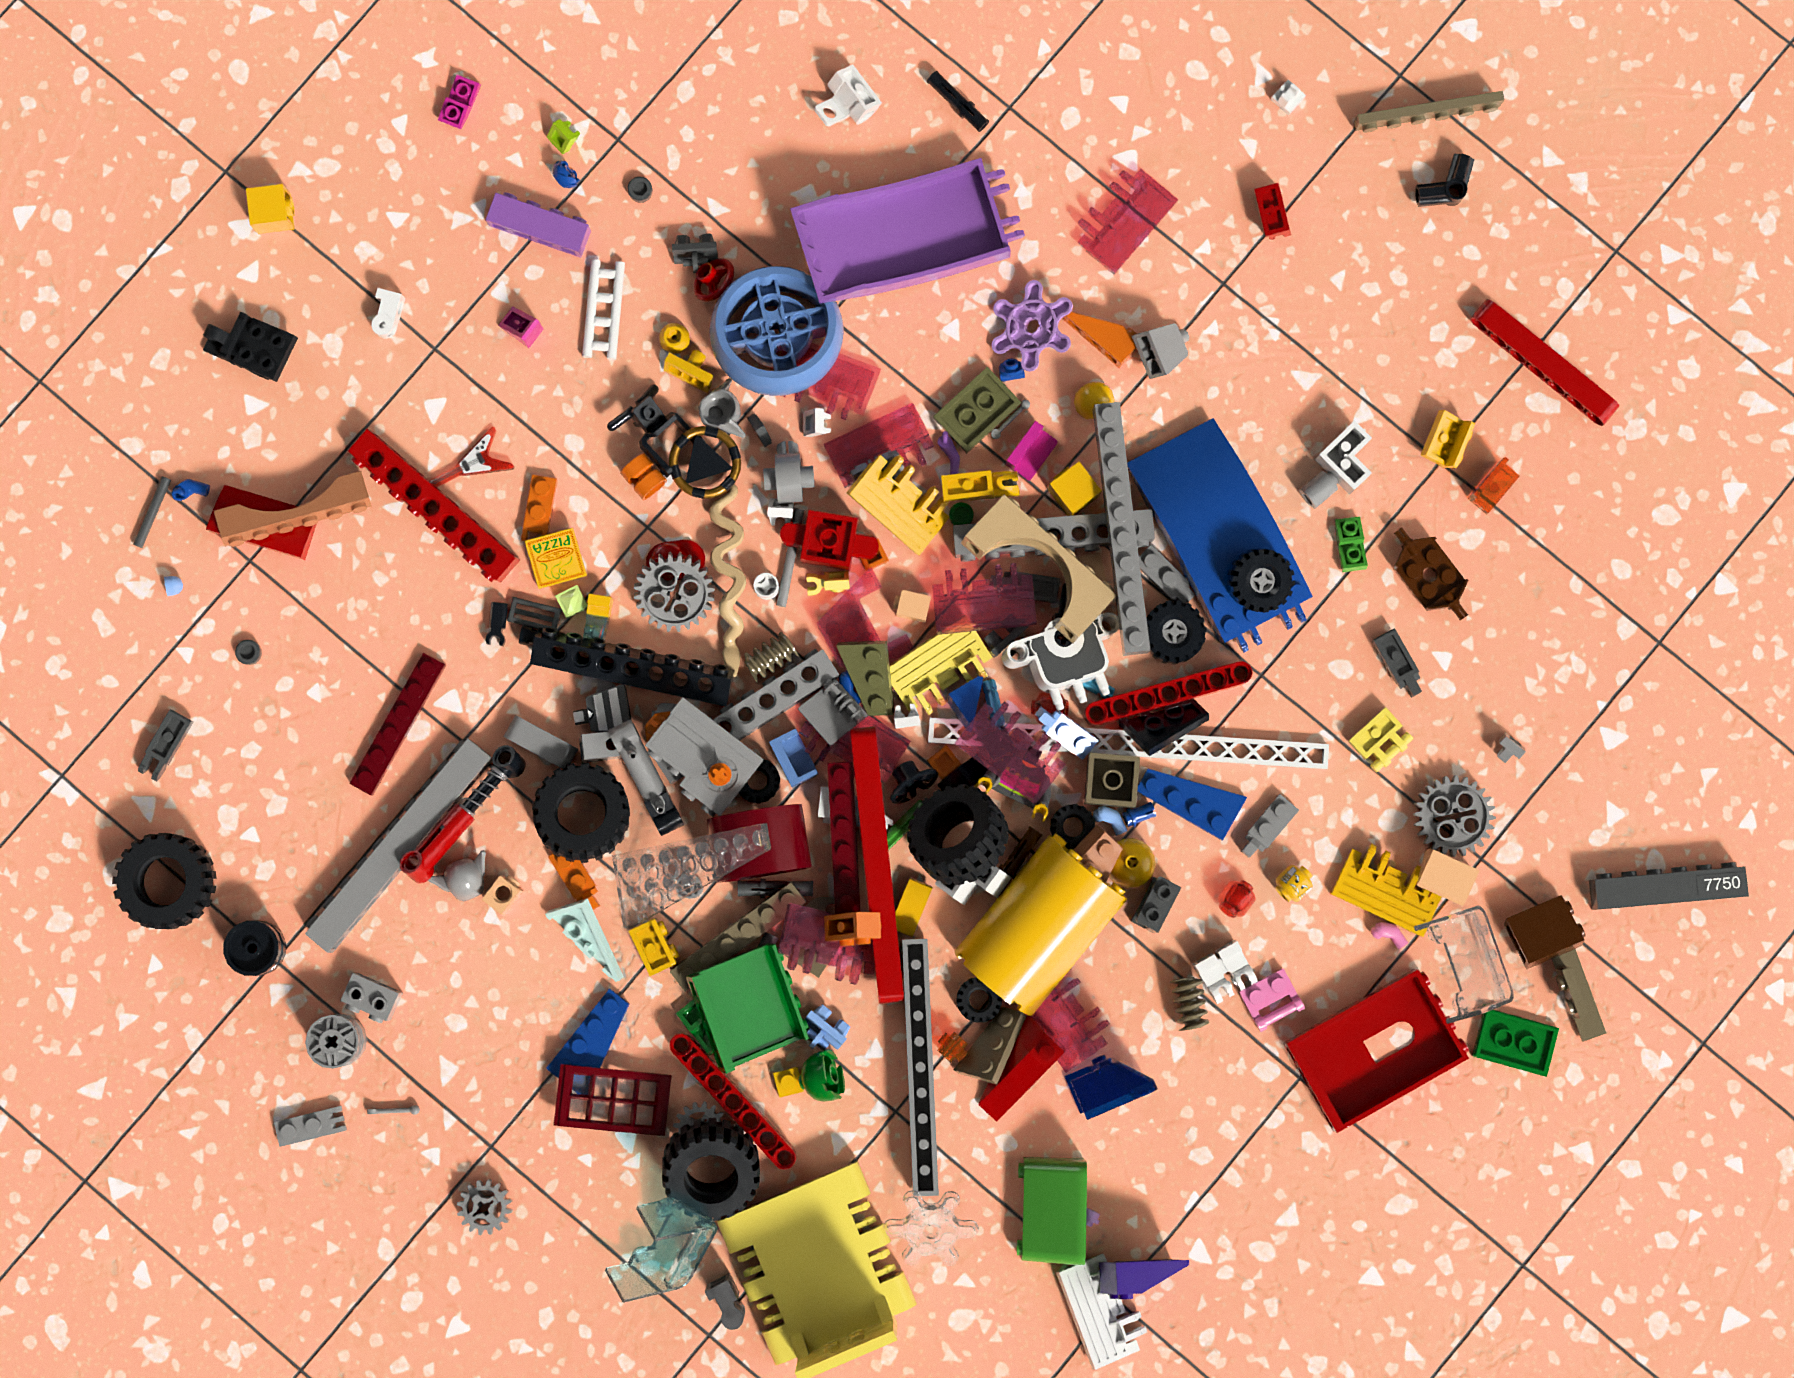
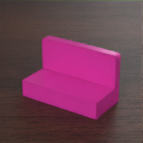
M1037 421L1033 423L1006 461L1008 467L1017 471L1019 475L1028 481L1034 477L1058 443L1055 438L1043 431L1044 426Z

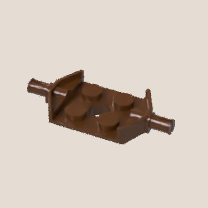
M1403 527L1397 530L1394 534L1402 543V550L1394 565V569L1425 610L1452 609L1460 621L1469 614L1461 606L1459 600L1469 580L1464 579L1436 542V536L1413 540L1408 536ZM1427 568L1432 569L1436 574V578L1432 582L1426 581L1423 577V571Z

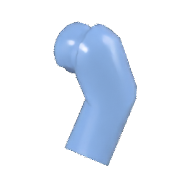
M1099 806L1098 809L1093 811L1095 821L1110 823L1116 836L1127 831L1117 810L1107 806Z

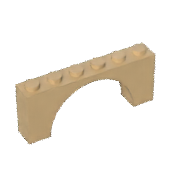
M1005 494L965 535L961 542L979 560L990 551L1006 545L1033 547L1049 556L1062 572L1067 588L1065 610L1055 628L1073 644L1117 596L1110 584L1105 581L1102 582L1097 578L1091 567L1079 562L1073 551L1060 545L1054 534L1041 528L1035 517L1030 514L1027 515L1020 509V505L1016 500L1008 498Z

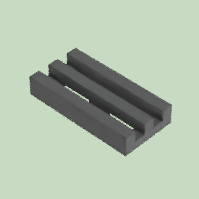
M513 597L507 621L519 625L532 626L535 629L551 627L557 630L562 609ZM521 604L555 614L554 617L518 609L516 606ZM514 613L552 622V626L515 618Z

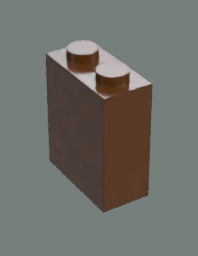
M1562 895L1508 917L1505 920L1504 927L1526 970L1579 948L1585 941V931L1580 923L1576 924L1572 916L1574 914L1572 905L1568 900L1565 901Z

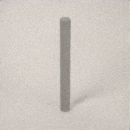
M795 508L793 523L802 524L803 509ZM787 546L776 604L779 607H786L797 552L795 547Z

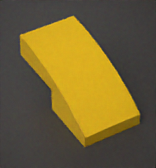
M911 877L909 878L895 912L897 931L913 937L933 889L932 886Z

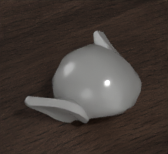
M728 378L698 404L699 415L703 425L719 428L726 433L744 438L746 434L737 424L741 416L740 404L737 397L729 391L732 380Z
M481 850L474 860L469 858L456 860L446 867L444 875L432 876L428 881L446 892H451L459 901L471 900L481 895L484 890L486 852Z

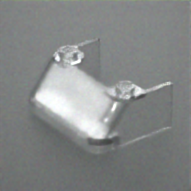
M1474 906L1414 926L1415 931L1428 928L1427 934L1430 940L1438 945L1444 944L1460 991L1455 993L1452 1000V1006L1457 1015L1447 1018V1024L1486 1013L1513 1001L1514 993L1487 914L1481 906Z

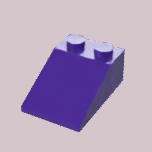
M1163 1259L1099 1262L1101 1294H1109V1299H1133V1294H1142L1189 1266V1260Z

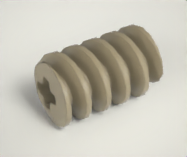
M782 632L779 633L780 641L773 637L770 638L771 646H768L765 642L761 643L762 651L754 647L753 657L747 652L744 653V662L756 683L758 682V673L766 678V669L774 673L775 663L783 668L784 658L791 663L793 662L792 653L799 657L789 638Z
M1188 977L1171 980L1170 983L1178 984L1176 988L1171 990L1172 993L1180 995L1173 1000L1174 1003L1181 1004V1007L1177 1008L1175 1013L1183 1014V1017L1179 1018L1177 1023L1185 1024V1027L1178 1031L1202 1028L1209 1024L1208 1019L1201 1018L1208 1013L1207 1009L1200 1008V1006L1206 1003V1000L1198 998V996L1204 993V990L1196 988V986L1203 983L1202 979Z

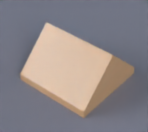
M1427 848L1424 853L1417 886L1464 906L1480 870L1436 850Z

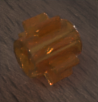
M945 1032L938 1040L941 1046L937 1051L950 1063L955 1058L960 1062L966 1056L967 1052L964 1048L968 1044L956 1032H953L950 1036Z

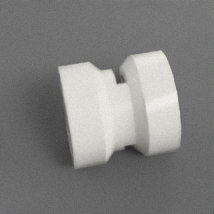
M761 573L755 578L753 585L755 593L759 598L771 600L777 596L779 583L774 575Z

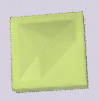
M578 585L555 595L567 619L587 609L588 604Z

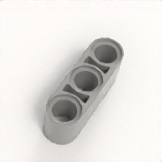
M517 715L514 716L503 736L562 769L568 768L567 764H571L579 750Z

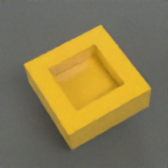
M798 1067L773 1073L779 1098L804 1092L799 1084L800 1073Z

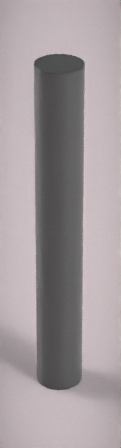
M161 477L133 545L143 548L170 485V479Z

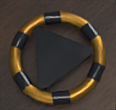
M698 426L689 429L679 436L671 448L669 454V466L673 470L671 476L676 485L692 497L701 499L718 497L727 492L736 483L740 474L741 455L738 446L726 432L719 428ZM705 435L720 439L728 447L732 466L699 436ZM695 437L685 481L679 469L678 456L680 450L688 441ZM731 470L729 476L718 487L706 490L692 487L688 484Z

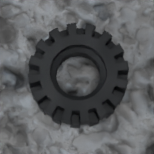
M765 759L756 771L765 773L767 776L766 786L761 790H753L749 787L747 781L739 792L745 800L751 803L758 804L769 801L776 795L780 787V776L777 768Z
M1078 804L1065 805L1056 811L1052 817L1050 832L1052 836L1056 833L1067 842L1065 845L1067 849L1074 850L1093 830L1096 821L1086 807L1079 806ZM1070 817L1078 818L1083 825L1081 834L1076 837L1068 836L1063 830L1065 820Z
M974 977L961 985L957 992L956 1003L959 1011L966 1019L976 1023H983L993 1019L999 1013L1002 1006V998L977 977ZM975 990H983L989 996V1003L982 1010L974 1009L970 1005L969 998Z

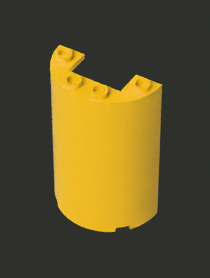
M1056 833L1054 836L1050 834L954 951L957 958L965 959L963 965L981 982L1009 1004L1016 1003L1018 1005L1017 1009L1029 1016L1035 1013L1127 901V898L1123 895L1126 892L1115 882L1110 885L1100 879L1102 873L1092 865L1087 868L1080 861L1083 858L1073 849H1067L1065 847L1067 842Z

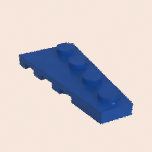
M1151 769L1146 770L1138 784L1137 791L1139 794L1221 841L1225 838L1247 797Z
M609 988L546 1069L559 1079L560 1064L601 1068L630 1004ZM574 1074L572 1090L577 1094L588 1095L590 1076Z

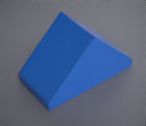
M980 676L948 695V704L965 729L971 732L983 682V677Z

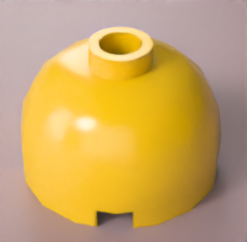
M1135 838L1118 841L1117 843L1123 849L1110 873V879L1125 888H1136L1145 884L1152 877L1156 866L1155 856L1151 848L1143 841Z

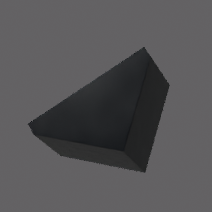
M976 754L937 785L941 791L950 785H954L955 788L958 784H966L969 787L975 786L988 768Z

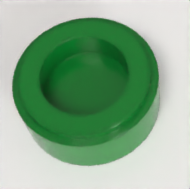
M956 503L949 511V520L952 525L971 524L974 517L973 509L967 503Z

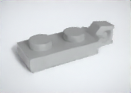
M1279 794L1248 830L1245 838L1249 842L1241 852L1248 858L1257 849L1263 852L1293 819L1299 809Z

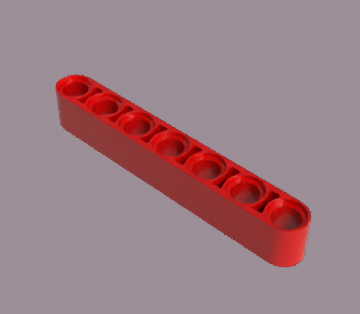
M1486 299L1470 318L1474 326L1597 425L1604 426L1619 408L1618 402L1494 301Z
M1235 662L1095 701L1085 709L1084 719L1089 725L1098 726L1121 718L1131 717L1168 705L1242 686L1251 679L1253 674L1252 668L1246 662ZM1236 667L1245 670L1246 677L1244 680L1235 678L1234 669ZM1212 674H1217L1221 677V686L1215 687L1210 683V676ZM1187 681L1197 683V693L1192 694L1186 690L1185 685ZM1169 687L1173 690L1174 698L1172 700H1166L1162 697L1161 691L1163 688ZM1146 694L1149 696L1150 705L1147 707L1140 706L1137 702L1138 695ZM1123 701L1126 705V712L1123 714L1115 712L1113 709L1114 702ZM1097 707L1102 711V718L1100 720L1090 718L1089 710L1091 708Z
M679 1033L675 1035L670 1041V1050L732 1119L744 1129V1132L753 1138L754 1143L779 1169L791 1168L796 1161L797 1155L789 1142L725 1073L719 1071L717 1064L689 1034ZM682 1037L688 1041L689 1046L685 1052L676 1049L675 1042L678 1038ZM700 1056L704 1058L706 1066L703 1070L699 1071L693 1067L692 1061L694 1057ZM718 1075L722 1078L723 1085L720 1089H714L710 1086L709 1080L711 1076ZM729 1094L739 1096L740 1105L738 1107L732 1108L728 1106L726 1099ZM746 1113H754L757 1116V1124L747 1126L744 1123V1115ZM763 1132L773 1133L775 1137L773 1144L765 1145L762 1143L761 1134ZM780 1151H789L792 1155L791 1162L788 1164L781 1163L778 1159Z

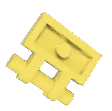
M1385 707L1348 742L1364 760L1373 754L1376 760L1370 767L1375 772H1378L1382 767L1386 768L1391 764V759L1399 752L1403 753L1408 748L1407 745L1413 740V737L1408 732L1399 737L1396 731L1403 725ZM1390 739L1393 745L1383 752L1379 747Z

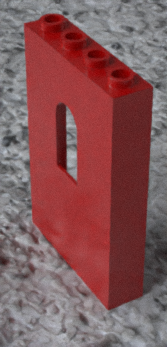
M1413 969L1283 1042L1333 1132H1341L1469 1059L1466 1054L1469 1051L1466 1043L1462 1038H1457L1453 1031L1456 1029V1026L1450 1016L1445 1017L1441 1010L1443 1003L1436 993L1432 994L1428 986L1431 983L1424 971L1420 972L1419 969ZM1397 1022L1409 1023L1414 1029L1413 1041L1408 1046L1375 1063L1363 1041Z

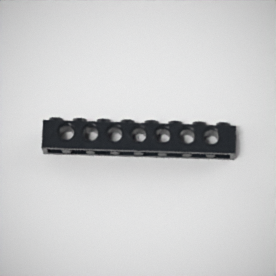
M551 627L539 628L536 632L530 664L725 707L730 698L735 670H731L725 665L717 664L713 666L705 664L698 659H680L675 654H657L654 650L647 648L641 650L634 649L624 643L611 644L601 638L588 639L578 633L571 632L565 634L557 632L556 629ZM554 646H561L565 652H558ZM578 651L587 652L589 657H582ZM603 656L611 657L614 662H606L603 659ZM627 662H635L638 668H631ZM652 667H659L663 673H655ZM683 672L687 675V678L681 679L676 673ZM701 678H709L712 684L703 683Z

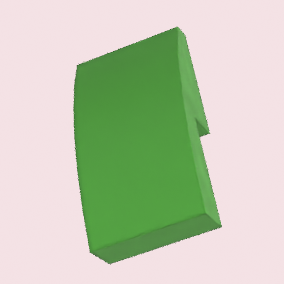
M1360 516L1336 519V538L1342 572L1366 570L1368 563L1363 544L1364 534Z

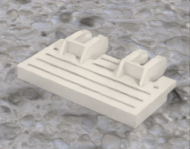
M1104 1253L1086 1259L1085 1265H1072L1056 1272L1092 1370H1097L1140 1351L1137 1340L1129 1343L1126 1342L1147 1333L1146 1326H1140L1125 1333L1123 1326L1139 1320L1142 1317L1140 1311L1117 1319L1116 1316L1126 1312L1122 1300L1109 1299L1108 1294H1101L1100 1271L1098 1268L1099 1262H1107Z

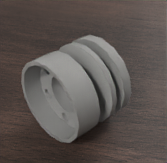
M333 1014L321 1017L311 1025L306 1035L305 1044L307 1053L313 1062L321 1067L334 1069L351 1065L360 1059L366 1049L367 1036L365 1028L356 1018L346 1014ZM337 1036L338 1039L336 1040V1043L338 1044V1046H330L332 1042L330 1037Z

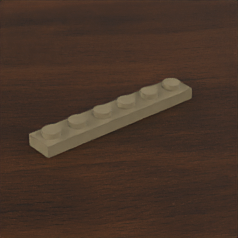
M1503 91L1358 114L1354 120L1355 131L1363 130L1364 133L1377 130V127L1387 126L1388 129L1400 127L1402 123L1411 122L1412 125L1424 123L1426 119L1435 118L1436 121L1450 118V115L1459 114L1460 117H1466L1474 114L1475 111L1483 110L1484 113H1490L1498 110L1504 102Z
M790 881L670 969V973L684 991L688 990L690 987L686 976L730 959L805 904L806 899L794 883Z

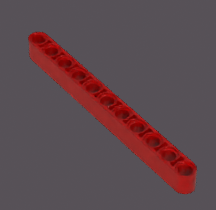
M875 726L850 729L869 912H879L881 922V938L872 939L879 1004L904 1001L876 728Z

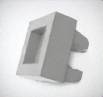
M1505 732L1499 739V743L1503 747L1497 753V757L1504 763L1513 755L1520 759L1525 754V747Z

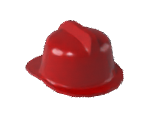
M676 540L657 544L649 551L646 557V566L649 568V559H653L657 563L659 554L664 559H668L669 552L672 553L673 558H677L679 552H682V559L692 555V563L697 560L701 561L699 569L705 565L703 549L698 543L691 540ZM665 572L661 575L665 580H671L675 577L670 572ZM681 573L678 580H682L685 574Z

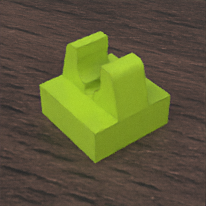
M559 119L553 122L547 138L563 155L570 151L572 145L577 141L580 132L576 131L573 133L569 129L571 122H563Z

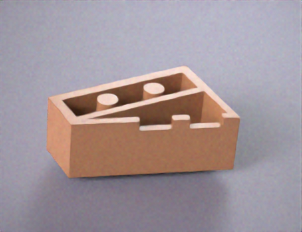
M1096 825L1074 851L1083 858L1080 861L1087 868L1090 865L1095 867L1102 873L1100 879L1107 882L1123 848L1101 827Z

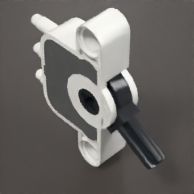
M1066 583L1062 585L1058 613L1052 616L1051 622L1044 627L1041 633L1010 643L1001 656L1002 662L1007 668L1015 669L1029 664L1036 685L1043 692L1050 693L1053 704L1058 711L1064 709L1063 699L1060 694L1061 690L1073 687L1079 702L1084 703L1087 701L1083 683L1096 679L1103 696L1110 694L1104 675L1109 659L1102 641L1109 639L1119 629L1118 616L1111 612L1102 613L1074 644L1055 628L1066 606ZM1102 621L1109 623L1111 631L1103 628ZM1010 650L1017 651L1020 655V660L1012 658Z

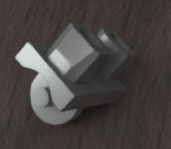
M711 233L700 235L699 243H690V237L687 235H677L675 244H672L674 264H683V267L693 266V273H697L699 266L718 259L717 243L714 242Z
M1010 614L1000 623L1009 633L1004 639L994 630L983 639L991 650L989 653L993 658L998 656L1029 627L1025 621L1020 622ZM1010 650L1011 657L1016 653L1019 655L1017 651Z

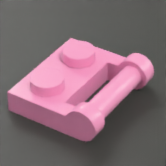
M1284 968L1238 992L1260 1032L1266 1030L1268 1025L1294 1011L1300 1012L1305 1009ZM1287 995L1292 1001L1263 1017L1258 1012Z

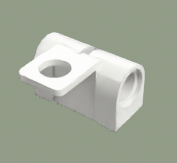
M852 64L834 74L827 84L834 96L816 105L814 111L828 127L848 117H851L856 125H859L869 119L882 102ZM823 109H831L834 112L835 117H827L824 114Z

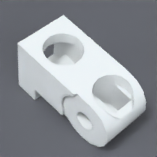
M377 288L375 298L381 303L378 315L373 318L371 327L379 337L388 339L394 336L397 331L406 298L400 293Z

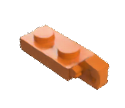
M554 854L548 856L573 898L577 901L588 898L592 909L598 908L600 904L594 896L598 892L597 885L580 860H574V862L566 861L565 857H558Z

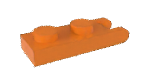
M532 475L521 541L528 539L529 532L542 534V536L549 533L558 482L556 478Z

